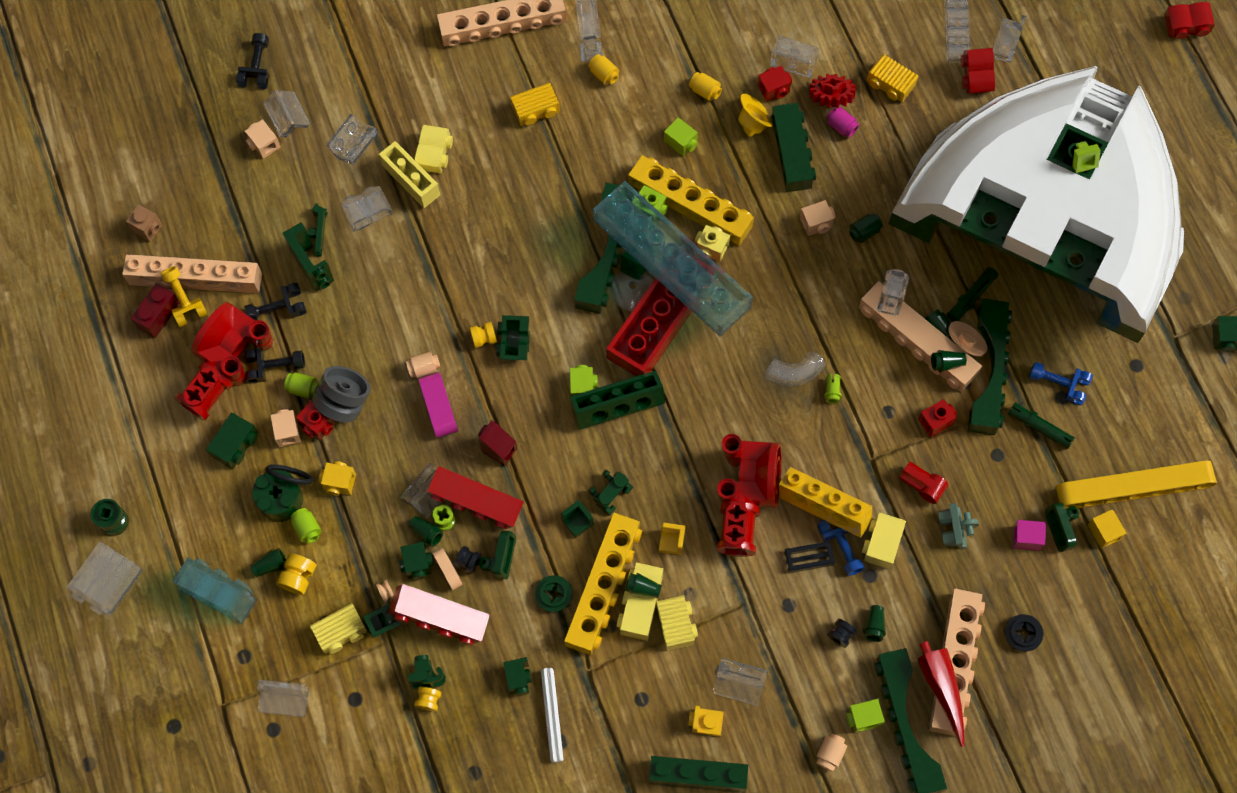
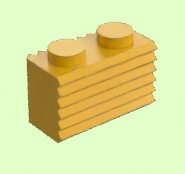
M882 54L871 68L867 77V81L872 88L881 89L886 92L890 99L898 100L902 103L916 86L918 80L917 74L900 65V63L893 61L892 58L885 54Z
M550 82L510 96L511 105L520 126L524 124L532 125L539 119L544 117L551 118L560 112L559 101Z

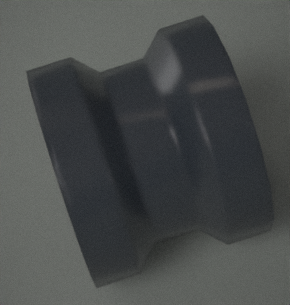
M463 546L455 559L454 567H462L471 575L478 566L481 553H474L470 551L469 547Z
M837 619L834 629L829 630L827 636L837 645L846 648L849 645V639L854 637L857 631L848 622Z

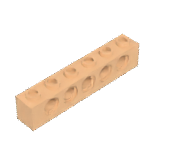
M505 0L437 14L445 47L456 46L469 41L476 42L489 37L496 38L508 33L515 34L527 29H539L547 25H558L566 22V10L563 0Z
M126 254L123 276L129 285L153 287L155 283H158L165 288H173L170 282H164L160 273L169 267L177 266L181 274L178 280L183 289L257 294L260 292L262 272L257 263Z
M954 588L950 596L942 649H948L951 661L953 658H960L963 661L964 666L962 668L954 666L953 662L952 665L957 683L960 685L959 694L962 713L964 714V708H968L971 694L967 693L968 684L972 685L974 678L971 664L977 658L978 648L974 647L975 639L980 637L981 625L978 624L979 616H983L985 602H981L982 594ZM965 612L969 614L971 621H963L960 618V613ZM963 635L967 639V644H959L956 636ZM934 694L928 731L956 737L941 704ZM963 716L964 731H965L966 723H967V717H964V716Z

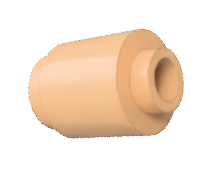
M431 351L411 357V360L406 361L411 378L417 377L418 379L438 373L437 368L441 367L437 354L432 355Z
M832 734L831 737L825 736L816 756L818 758L816 764L834 772L835 767H839L848 747L844 744L845 739L835 734Z

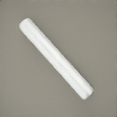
M553 668L541 669L550 760L552 763H558L563 761V750Z

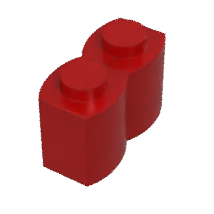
M1209 2L1173 5L1168 7L1164 14L1169 37H1176L1177 39L1186 38L1188 35L1206 36L1215 25Z
M993 48L964 50V55H961L960 58L961 67L965 68V76H962V88L966 89V93L995 91Z

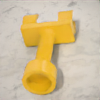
M177 266L169 267L160 273L164 282L171 283L181 306L172 310L180 328L187 325L183 313L195 308L200 319L208 315L200 297L189 302L178 280L181 274Z

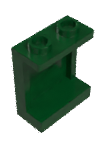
M302 222L283 232L282 234L291 254L315 292L330 286L334 278L326 260L313 265L305 253L313 245Z

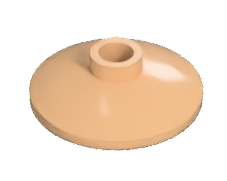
M954 321L949 325L948 330L951 338L963 351L974 356H982L986 353L987 344L980 333L973 327L960 321Z

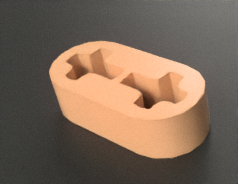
M443 547L432 552L452 591L462 586L463 584Z

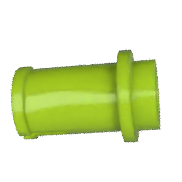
M832 374L826 376L827 382L824 398L829 404H837L842 399V394L840 393L841 376L838 374H834V382Z

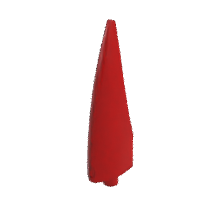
M928 641L920 643L919 646L923 655L918 658V662L924 678L941 704L960 747H963L965 745L962 705L948 649L943 648L931 651Z

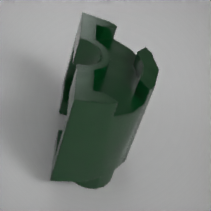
M502 315V322L498 321L497 329L498 335H502L501 343H497L496 347L497 357L504 360H528L527 353L529 352L530 342L529 316Z

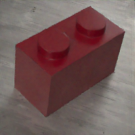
M155 283L131 317V320L139 330L156 338L172 316V310L177 308L180 302L174 292Z

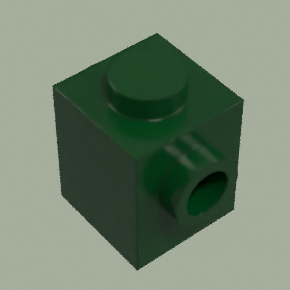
M423 542L400 547L403 558L399 559L401 573L406 572L408 579L412 578L413 580H421L426 578V575L431 574L430 566H434L431 552H426Z

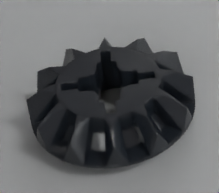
M1020 614L1014 616L1007 623L1005 629L1007 642L1010 643L1013 649L1022 652L1035 650L1043 640L1044 633L1040 622L1030 615ZM1023 626L1026 628V632L1031 634V636L1026 637L1024 642L1022 635L1016 633L1020 632Z

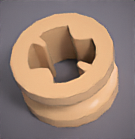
M387 579L384 580L382 585L376 584L384 603H387L389 598H393L394 594Z

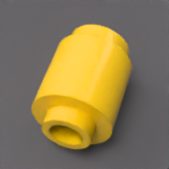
M597 54L590 60L588 64L590 72L604 85L614 84L618 80L619 69L605 56Z
M696 72L689 83V87L692 88L693 92L708 101L717 99L722 92V88H720L721 83L705 73L700 74Z

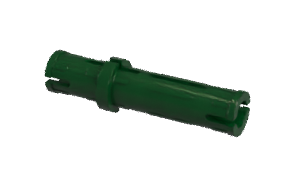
M987 267L970 289L958 298L956 305L947 313L948 318L953 322H959L968 310H972L975 307L974 303L992 282L998 278V272L992 267Z
M1017 402L1013 404L1008 415L1015 417L1025 423V427H1032L1066 449L1070 447L1071 442L1075 439L1074 436L1039 417L1037 412H1031L1017 404Z

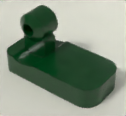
M1056 503L1045 509V516L1057 549L1060 552L1069 551L1076 546V538L1070 521L1078 518L1080 513L1074 506L1064 509L1063 503Z
M502 530L499 534L495 558H480L478 561L479 567L484 571H492V574L498 579H508L516 544L515 534L512 531Z

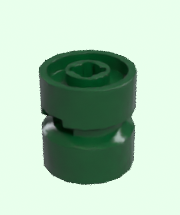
M102 499L95 503L91 509L90 516L92 521L104 534L117 536L126 530L129 523L128 515L116 501Z

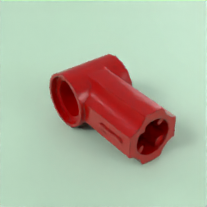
M911 461L899 477L901 481L919 491L920 496L924 500L932 504H937L949 486L943 477L934 473L929 474Z

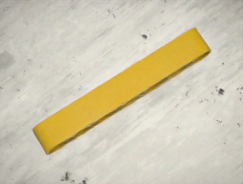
M1199 461L1064 482L1056 486L1059 503H1063L1064 509H1068L1071 506L1083 508L1205 489L1215 486L1217 481L1211 461Z

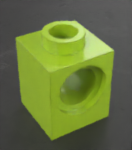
M878 699L851 705L848 709L849 713H846L849 728L853 727L854 733L881 727L885 723Z

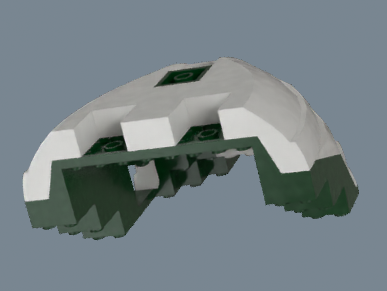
M1094 66L1046 78L996 97L957 123L954 122L937 135L934 142L921 158L890 216L889 225L927 243H930L940 222L1105 300L1106 303L1096 324L1139 343L1173 277L1183 253L1184 228H1181L1178 181L1163 133L1141 86H1138L1132 97L1095 80L1094 77L1098 67ZM1086 141L1088 146L1097 144L1101 150L1099 167L1076 173L1073 169L1074 150L1078 149L1076 143ZM992 216L996 223L987 224L984 221V217ZM1076 256L1080 258L1081 264H1072L1069 257Z

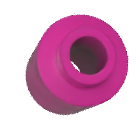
M842 107L838 109L833 108L827 116L829 119L827 124L843 137L847 136L850 138L860 126L857 123V119Z

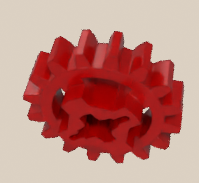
M826 74V77H822L819 75L818 80L812 79V83H810L809 97L813 98L814 103L819 102V106L827 105V108H839V105L846 107L847 103H852L853 99H855V84H852L851 79L845 80V76L838 77L837 74Z

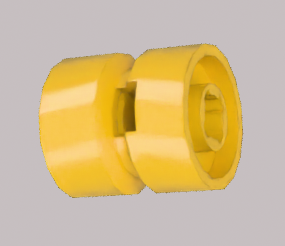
M289 553L284 564L286 570L281 571L276 585L294 594L304 595L309 585L307 578L313 576L317 564L303 556Z

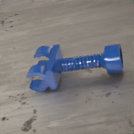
M1035 361L1031 368L1029 379L1038 381L1040 378H1043L1061 386L1063 385L1068 388L1065 400L1071 401L1076 405H1083L1087 395L1074 390L1077 382L1088 386L1092 381L1093 375L1077 368L1073 373L1072 379L1069 380V378L1067 379L1045 370L1044 364Z
M827 521L818 522L817 526L824 542L837 538L847 561V564L844 566L847 575L852 576L863 571L865 567L861 559L854 557L845 537V534L849 532L842 528L831 531Z

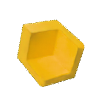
M1109 510L1094 517L1088 523V527L1101 549L1122 540L1127 534L1114 510Z
M662 523L659 552L682 555L685 536L684 525Z

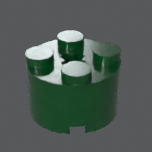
M273 470L279 474L293 477L289 472ZM267 472L256 478L252 496L254 503L265 517L274 522H284L290 520L291 515L301 509L303 493L298 484L277 479Z

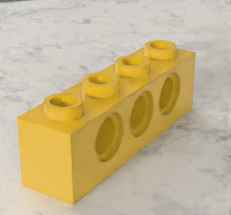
M792 467L789 468L779 483L780 499L860 538L872 521L871 505Z

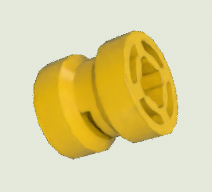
M492 322L484 323L483 327H470L475 348L482 347L485 342L489 344L497 343Z

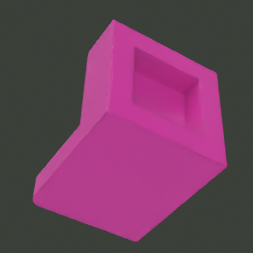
M1017 520L1013 526V548L1041 551L1045 546L1046 523Z

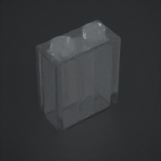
M575 0L581 61L590 62L595 55L600 54L602 56L597 0Z
M99 541L66 588L72 592L70 597L80 604L86 601L91 605L89 607L90 610L99 616L105 613L110 617L143 570L136 563Z

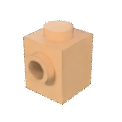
M263 119L251 124L245 130L248 137L245 140L252 151L256 150L263 159L281 148L277 137Z
M826 200L801 208L800 220L807 236L816 233L823 234L832 228L833 221L836 218L835 212L831 206H828Z
M283 409L271 415L274 437L279 447L301 443L298 421L293 410Z

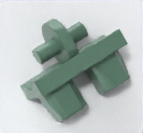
M957 503L949 504L950 509L939 512L941 525L953 524L954 531L942 533L944 545L946 547L958 546L960 549L967 548L964 529H966L967 536H973V528L979 526V521L971 519L970 512L963 513L964 520H962L961 508L957 507Z

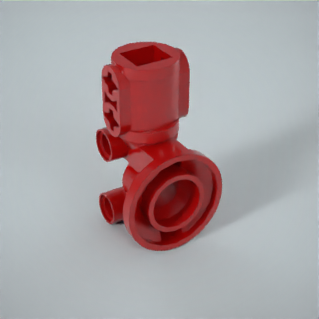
M229 302L219 306L203 324L192 344L191 353L204 362L199 365V372L182 393L178 392L174 399L193 415L206 421L209 417L208 412L225 390L229 391L232 386H239L245 382L246 373L241 361L237 357L242 353L247 343H252L256 349L261 348L262 351L269 350L272 347L273 338L268 324L262 320L255 321Z
M728 434L722 439L721 446L728 463L734 467L740 466L739 482L727 478L718 483L717 492L722 502L720 513L723 514L721 541L717 542L716 551L729 556L748 557L756 554V546L753 544L755 518L759 517L760 513L759 507L777 508L779 483L782 473V450L780 443L742 441L738 435Z

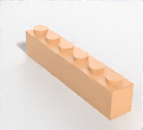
M879 281L861 299L859 308L864 316L872 318L877 322L882 331L889 332L894 336L899 345L906 346L911 350L916 359L923 360L928 364L930 370L934 374H940L946 379L947 384L951 388L962 392L979 374L982 365ZM937 350L964 352L967 363L966 366L940 373L932 369L931 355L937 352Z

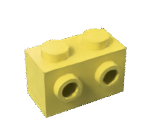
M880 512L877 519L872 518L868 530L872 532L871 539L865 540L862 553L866 554L864 561L891 570L906 521Z

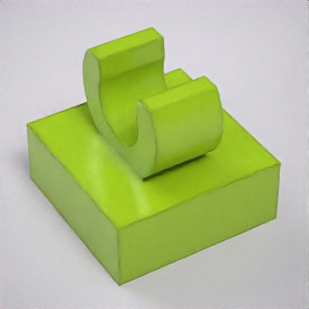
M1086 141L1076 143L1078 149L1074 150L1073 169L1075 172L1098 168L1101 151L1098 145L1088 146Z

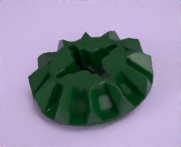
M556 575L548 576L538 583L535 590V598L539 606L549 613L560 612L567 608L571 602L572 588L563 577ZM556 585L557 593L561 596L556 597L553 603H551V597L547 593L552 592Z

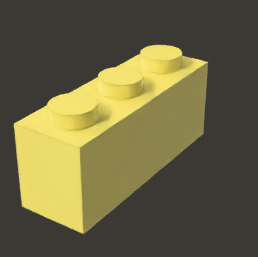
M396 141L379 154L382 166L423 208L440 196L438 183Z
M636 562L635 569L630 568L628 578L630 573L636 574L638 572L661 585L664 568ZM625 591L622 605H626L624 614H619L617 627H620V635L648 641L658 599L630 595V592Z

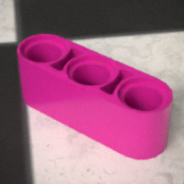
M440 372L418 378L436 438L458 432Z

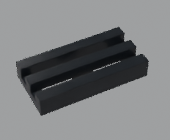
M830 541L784 550L789 573L835 565ZM827 549V552L791 558L792 554ZM827 557L829 558V560H823V561H817V562H812V563H806V564H800V565H795V566H793V563L804 562V561H810V560L821 559V558H827Z

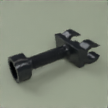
M254 33L252 35L251 44L254 46L251 68L238 67L236 76L238 86L246 87L248 77L257 78L259 88L267 89L270 75L267 69H259L262 51L268 47L269 43L267 35L262 33Z
M298 283L281 286L284 298L280 301L278 300V302L274 301L263 306L261 305V307H256L253 303L244 306L246 314L255 321L258 320V316L262 315V313H268L284 307L288 309L290 318L302 316L307 311L304 302H298L291 306L289 297L301 294Z
M261 348L244 351V359H246L247 363H258V371L250 370L246 372L248 383L266 382V368L293 365L295 369L305 368V357L302 350L293 351L290 357L266 361L264 360V353Z

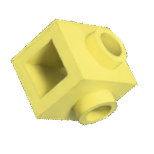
M706 225L703 232L699 231L694 243L697 244L696 252L705 259L711 258L721 262L729 246L730 235L724 233L722 229L716 226L710 227Z

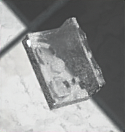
M350 114L327 143V147L336 159L354 165L379 132L375 127L361 123L355 115Z

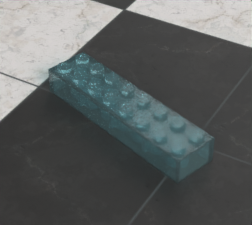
M626 181L593 208L594 221L719 337L752 308L753 296Z

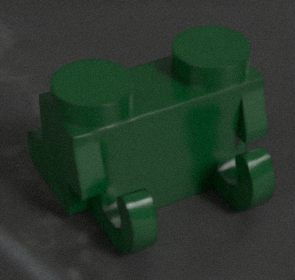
M604 470L602 475L610 483L600 495L595 492L596 490L593 487H590L588 492L594 497L593 500L597 503L596 505L610 516L616 509L614 505L609 507L610 503L624 487V493L628 494L633 489V486L629 483L626 475L615 472L614 477H612L608 470Z
M428 655L414 657L415 672L408 675V680L412 683L413 689H418L419 687L435 688L445 684L446 677L443 670L437 667L438 676H436Z

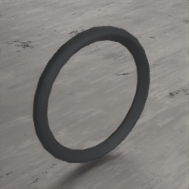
M276 464L268 465L265 468L269 475L286 482L302 485L313 482L312 476L296 468ZM273 470H282L302 476L306 479H298L285 476Z

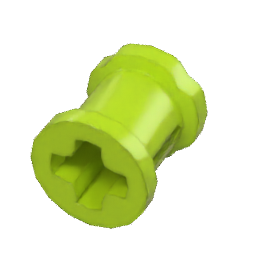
M441 505L434 509L432 515L435 525L439 526L443 531L453 528L455 516L452 509L447 505ZM445 515H448V519L444 518L443 521L440 520V517H445Z

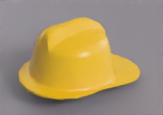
M748 94L740 96L743 107L738 121L747 136L751 137L754 134H760L766 127L773 126L765 107L756 98Z

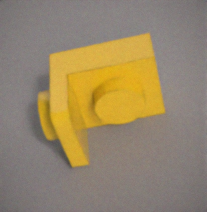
M695 706V712L690 711L688 726H693L692 733L721 737L724 712L701 709L700 706Z

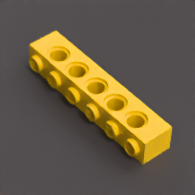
M642 155L628 174V184L640 191L645 185L667 196L668 207L703 227L708 225L722 229L724 233L730 235V242L739 247L753 227L754 217L750 212L745 209H738L729 200L715 196L711 190L697 186L693 180L677 175L673 169L659 165L651 157L647 158ZM653 176L659 177L658 180H651L650 178ZM670 187H677L678 189L675 190V191H672V190H669L668 188H670ZM694 197L696 200L689 201L687 198ZM712 207L715 210L710 212L706 208ZM732 218L734 221L727 222L724 219Z
M613 513L565 638L566 647L591 656L594 650L598 651L602 642V637L599 635L602 628H607L611 617L608 615L610 606L615 607L619 596L616 590L618 585H623L627 572H624L626 564H631L635 551L632 550L634 542L639 543L643 532L640 529V521ZM618 538H625L628 542L624 546H618L615 544V541ZM610 559H617L620 563L617 567H609L607 562ZM602 580H608L611 582V586L607 589H602L599 587V583ZM595 601L603 604L602 609L598 611L593 610L590 606ZM586 623L595 625V629L592 632H585L582 627Z

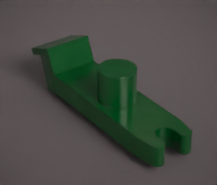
M318 203L312 209L314 216L318 217L317 228H309L308 235L309 238H316L315 253L316 256H322L325 221L328 212H326L327 209L318 206Z

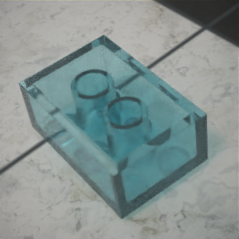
M187 557L172 582L184 594L243 624L257 601L252 594L254 591L248 588L249 585L239 579H236L234 582L228 577L227 573L218 568L214 571L208 567V563L199 558H196L194 561Z

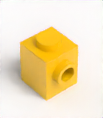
M334 461L333 464L326 462L325 469H322L320 472L319 483H321L324 491L329 495H351L356 472L353 467H349L343 462Z

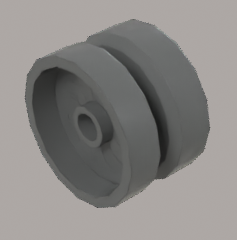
M331 366L324 371L312 399L316 409L324 416L334 421L352 422L358 418L363 408V404L371 390L370 384L357 371L342 366Z

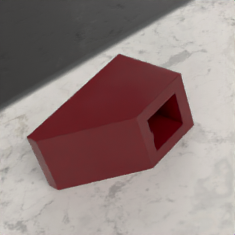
M493 420L481 428L478 436L482 453L506 466L517 450L516 441Z

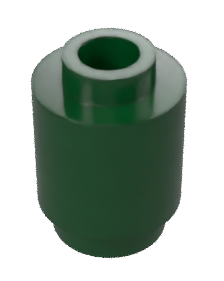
M875 213L871 215L866 214L850 224L849 234L855 242L863 243L880 232V229L883 228L882 221Z

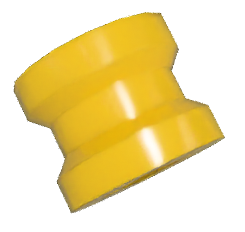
M419 687V697L415 701L414 706L422 710L437 712V700L441 698L442 692L428 687Z

